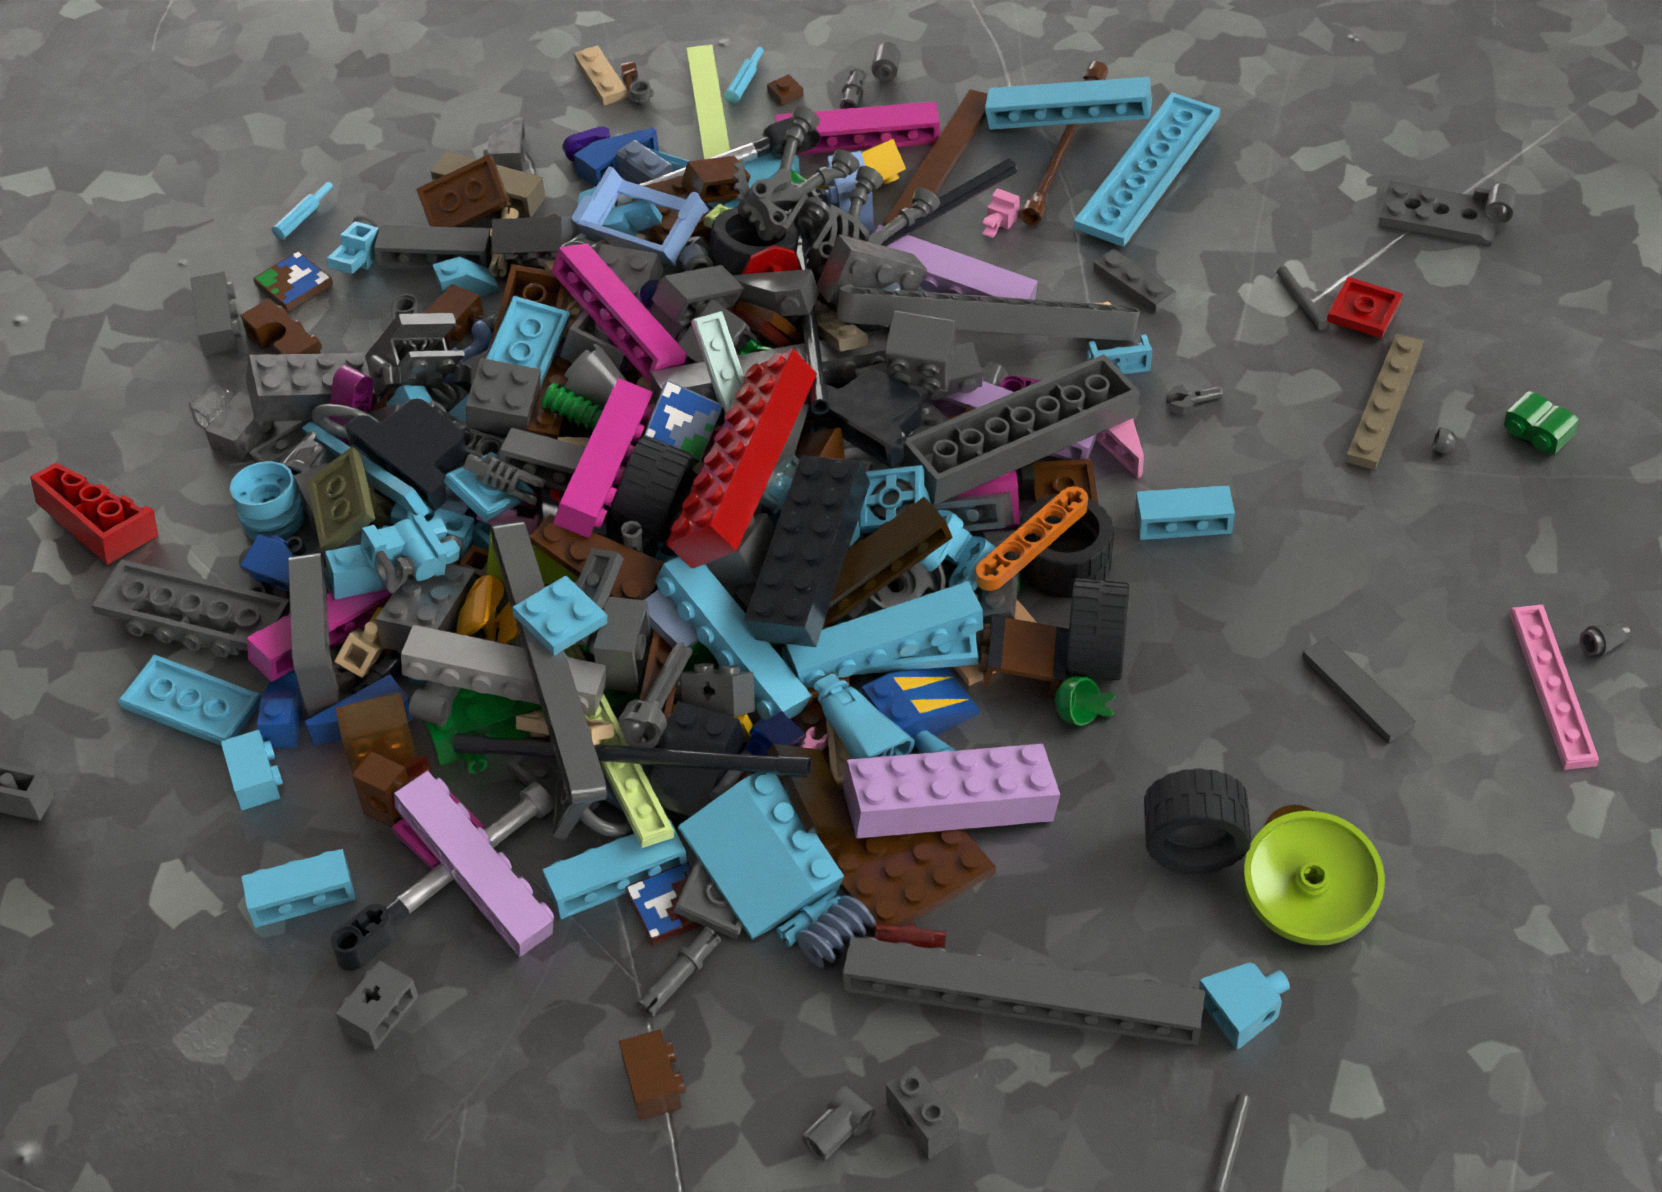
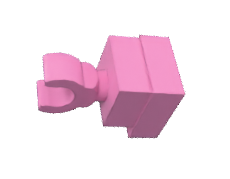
M998 188L992 195V202L987 207L988 216L982 222V225L986 226L982 233L983 235L993 238L999 227L1009 230L1020 216L1019 196Z

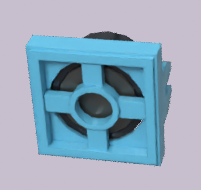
M922 465L866 471L870 485L860 512V531L863 534L874 533L882 524L889 522L902 513L910 504L916 503L923 497L930 502L928 491L924 486V468Z

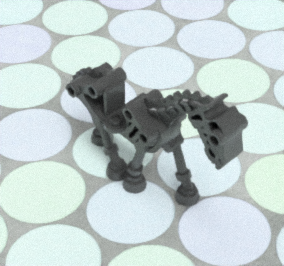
M802 105L796 106L793 110L791 118L792 129L787 130L785 134L787 142L780 168L774 177L757 180L750 188L746 180L743 159H740L733 166L737 170V173L733 174V179L738 182L733 187L734 190L740 192L736 197L737 201H740L737 207L738 213L741 217L749 218L750 223L754 222L758 236L762 240L770 241L774 236L780 239L795 217L798 219L799 226L806 231L821 229L805 254V257L808 258L806 263L807 269H811L814 274H822L838 235L881 245L883 241L902 227H908L915 223V219L926 217L928 214L933 213L941 203L937 195L930 190L917 188L913 194L912 208L906 207L900 210L898 217L870 235L865 226L859 221L861 207L866 204L867 194L877 190L883 184L884 179L875 169L869 166H860L859 160L853 154L842 149H837L834 152L830 169H827L825 166L816 170L815 175L798 187L792 185L791 168L797 146L801 145L804 139L803 135L811 132L820 123L817 114ZM857 170L855 178L856 189L851 190L849 196L851 201L849 214L832 204L827 205L817 197L808 198L806 195L819 185L830 184L833 179L846 178L847 175H851ZM780 208L792 209L787 217L786 213Z

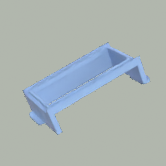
M608 167L592 196L586 195L582 198L572 215V220L591 239L598 241L604 239L613 246L657 253L660 262L676 267L677 264L675 262L702 215L710 212V210L697 192H692L685 200L625 181L613 167ZM620 194L679 212L675 224L662 245L602 226Z

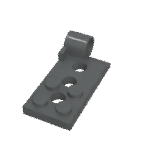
M1389 181L1378 225L1491 246L1496 223H1506L1513 216L1517 192L1508 184H1496L1490 190L1475 187L1472 196L1404 182ZM1412 206L1417 209H1409L1407 207ZM1439 211L1445 214H1437L1435 212ZM1463 217H1471V218H1473V219H1472V220H1468V219H1465V218H1463Z

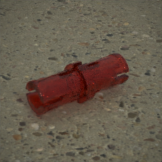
M880 923L876 925L875 939L878 941L889 943L905 942L916 947L929 949L938 947L945 949L946 930L915 928V924L909 923L908 927Z

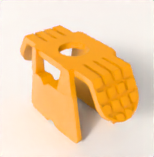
M485 575L474 582L466 596L465 604L459 611L456 634L474 637L473 634L482 628L485 632L484 640L495 642L496 629L499 627L498 643L509 644L518 637L519 632L510 602L495 618L496 607L504 594V586L499 578L493 575Z

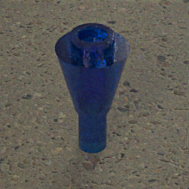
M659 280L647 281L640 290L641 301L648 308H651L655 303L652 297L657 290Z

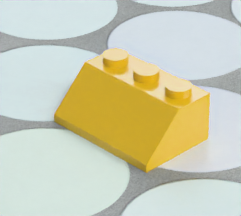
M894 139L862 152L865 166L878 171L884 179V185L899 179L898 173L906 170ZM819 185L815 189L826 187V185Z

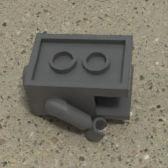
M453 313L397 315L365 355L370 377L373 380L376 398H383L386 393L394 396L395 391L403 385L425 386L429 395H431V388L436 389L449 373L454 374V382H471L472 366L462 365L460 362L465 356L464 351H448L444 337L456 324Z

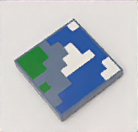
M666 380L643 436L647 435L692 453L693 461L699 463L702 460L723 405Z

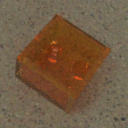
M401 692L336 708L342 742L353 774L371 752L402 766L418 762L412 730Z

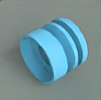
M274 461L258 462L245 467L231 480L230 492L244 534L251 540L255 541L258 534L268 538L275 535L286 539L296 533L304 523L305 512L291 469L286 465Z

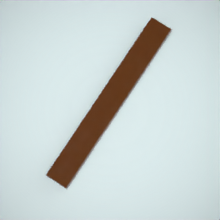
M972 89L968 91L885 219L884 226L898 217L900 210L906 207L912 208V198L917 188H925L935 195L937 194L986 117L987 93Z

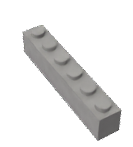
M417 625L412 626L401 653L403 676L474 690L479 693L498 695L511 700L540 704L522 647ZM567 657L584 714L595 716L605 689L606 665Z

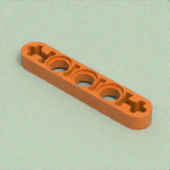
M1073 486L1062 490L976 566L977 585L983 590L994 591L1007 583L1087 512V492L1082 488ZM1050 516H1056L1061 519V522L1050 524L1045 519ZM1029 534H1036L1041 539L1037 542H1029L1024 537ZM1014 552L1020 557L1011 561L1005 559L1003 555Z

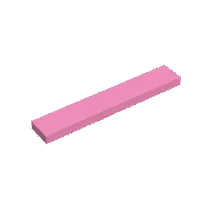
M1543 604L1511 608L1510 617L1564 770L1597 767L1599 757Z

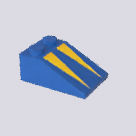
M947 667L889 673L862 686V695L912 739L918 733L925 730L936 736L980 714V709Z

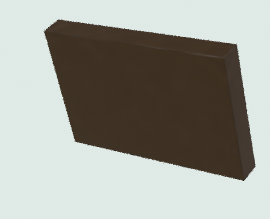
M773 744L767 750L768 756L790 755L811 757L812 771L809 778L778 775L806 832L855 837L847 802L821 751L818 749Z

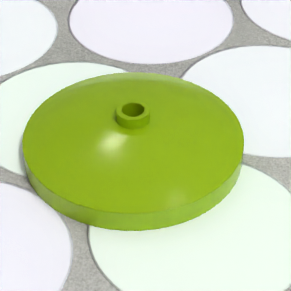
M1298 811L1274 819L1254 837L1243 864V886L1251 908L1258 918L1272 931L1297 943L1320 946L1345 941L1361 932L1371 922L1383 898L1385 873L1381 858L1373 843L1352 823L1325 812Z

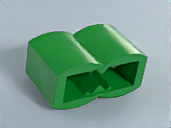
M1527 391L1506 411L1504 427L1513 436L1529 440L1538 450L1555 455L1576 435L1579 419L1567 409L1552 405L1543 396Z

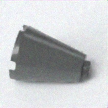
M593 344L594 351L591 353L586 349L574 361L564 374L568 381L565 386L559 383L558 388L564 387L567 393L572 391L575 393V397L582 396L584 398L583 401L590 400L593 406L598 404L601 406V410H603L618 378L627 380L603 348L598 344Z

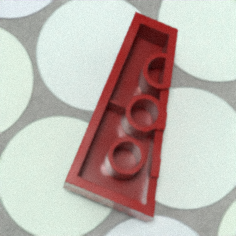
M55 462L30 476L36 503L107 565L158 536L154 509L146 505L141 508L134 504L133 499L125 495L118 497L110 493L109 488L100 483L98 485L87 482L85 476Z

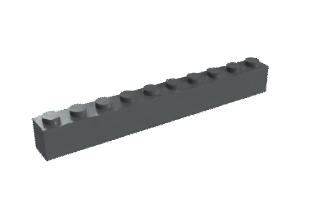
M851 937L843 971L844 991L1188 1045L1198 1046L1205 990L1196 989L1189 985L1173 986L1160 984L1155 980L1149 979L1143 981L1127 979L1117 974L1101 975L1089 973L1083 969L1068 970L1054 968L1044 963L1036 965L1021 963L1011 958H988L977 953H955L938 947L931 949L922 948L905 942L889 943L878 941L872 937Z

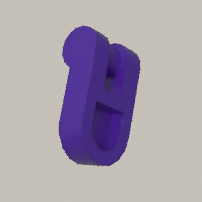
M600 126L568 136L562 144V149L567 159L575 162L574 154L594 141L610 138V131L607 127Z

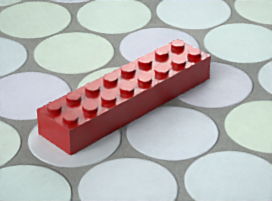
M794 349L782 354L776 353L768 361L761 364L755 363L746 371V379L742 387L735 394L736 400L732 408L725 415V423L714 438L713 448L704 458L705 464L701 473L694 479V487L682 504L683 510L671 527L672 533L666 544L693 569L737 551L817 375L814 369Z

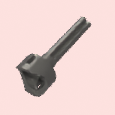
M678 642L673 647L644 701H631L621 714L618 721L629 746L654 748L665 730L667 720L661 709L692 654V649L685 647L683 642Z

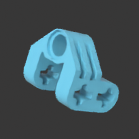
M938 510V513L946 520L953 538L918 562V564L927 571H932L945 559L957 565L949 580V587L969 581L974 591L978 586L976 583V566L996 547L983 537L970 535L963 528V521L951 511Z

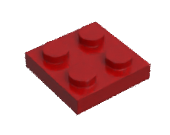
M1347 277L1328 312L1327 322L1382 339L1402 302L1403 293Z

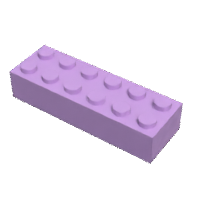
M1043 744L848 759L842 785L856 838L1048 822L1054 820L1060 798V792Z

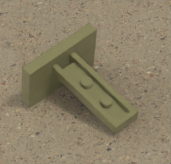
M350 447L307 481L320 549L323 551L337 549L371 522L380 529L385 525H395L390 523V515L395 505L368 488L361 452L354 447Z

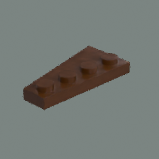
M551 514L545 518L530 536L532 545L578 578L581 575L591 548L618 552L624 560L609 594L610 597L644 600L658 587L655 580L665 562L592 532L590 538L555 525L553 524L555 516Z

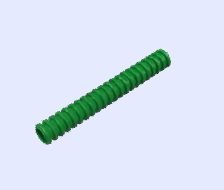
M556 383L551 384L547 388L541 401L542 408L547 409L549 407L552 413L559 412L560 417L567 416L568 421L572 422L575 420L576 425L581 426L583 424L586 430L593 429L594 431L603 412L600 405L596 404L593 406L592 401L587 400L585 402L582 396L575 397L574 392L570 391L567 393L566 388L561 387L559 389ZM632 442L631 445L636 447L637 443ZM693 461L691 472L688 478L689 481H691L692 469L698 464V462Z

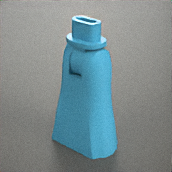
M830 674L814 683L813 688L819 694L818 701L822 705L823 713L838 734L851 759L908 755L912 751L914 739L877 710L860 692L851 686L849 687L845 680L840 681L835 674Z

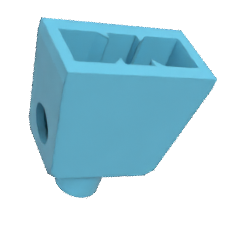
M1249 962L1202 978L1199 989L1205 990L1204 1008L1237 1050L1278 1018L1282 1003L1279 995L1289 990L1290 984L1282 971L1278 970L1265 977L1255 964Z

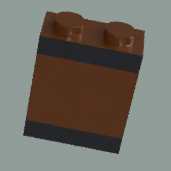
M993 615L990 626L983 628L981 636V646L986 647L985 653L981 652L978 664V671L983 672L982 685L989 686L993 671L1046 680V697L1055 698L1057 689L1066 679L1069 629Z

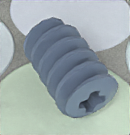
M842 896L838 900V904L830 906L828 913H822L818 917V921H813L809 924L808 930H802L798 934L797 940L805 956L815 966L822 969L824 967L822 958L829 963H833L836 957L832 950L838 954H844L846 948L842 941L849 945L851 937H854L853 933L859 937H863L866 934L862 924L873 929L876 923L871 913L861 901L854 897Z

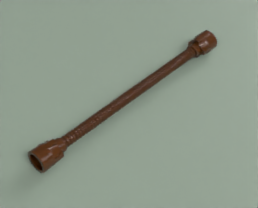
M1093 61L1089 64L1083 78L1085 81L1105 80L1108 75V68L1102 62ZM1067 124L1036 192L1033 195H1028L1020 211V218L1026 224L1037 225L1040 223L1046 209L1045 197L1079 124Z

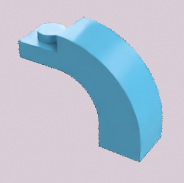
M596 187L579 193L578 205L584 196H592ZM637 200L621 207H617V202H615L602 226L637 237V232L661 224L662 214L654 204L642 200Z

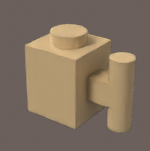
M376 618L365 625L364 631L358 628L349 634L334 661L362 678L369 673L370 667L377 662L384 649L381 647L380 640L377 639L379 632Z

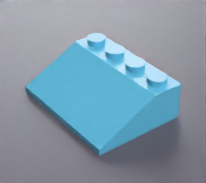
M756 772L748 776L678 827L704 869L728 902L729 907L742 923L751 940L799 914L802 907L805 905L811 906L831 890L837 892L844 878L843 873L817 835L806 832L784 786L775 773Z

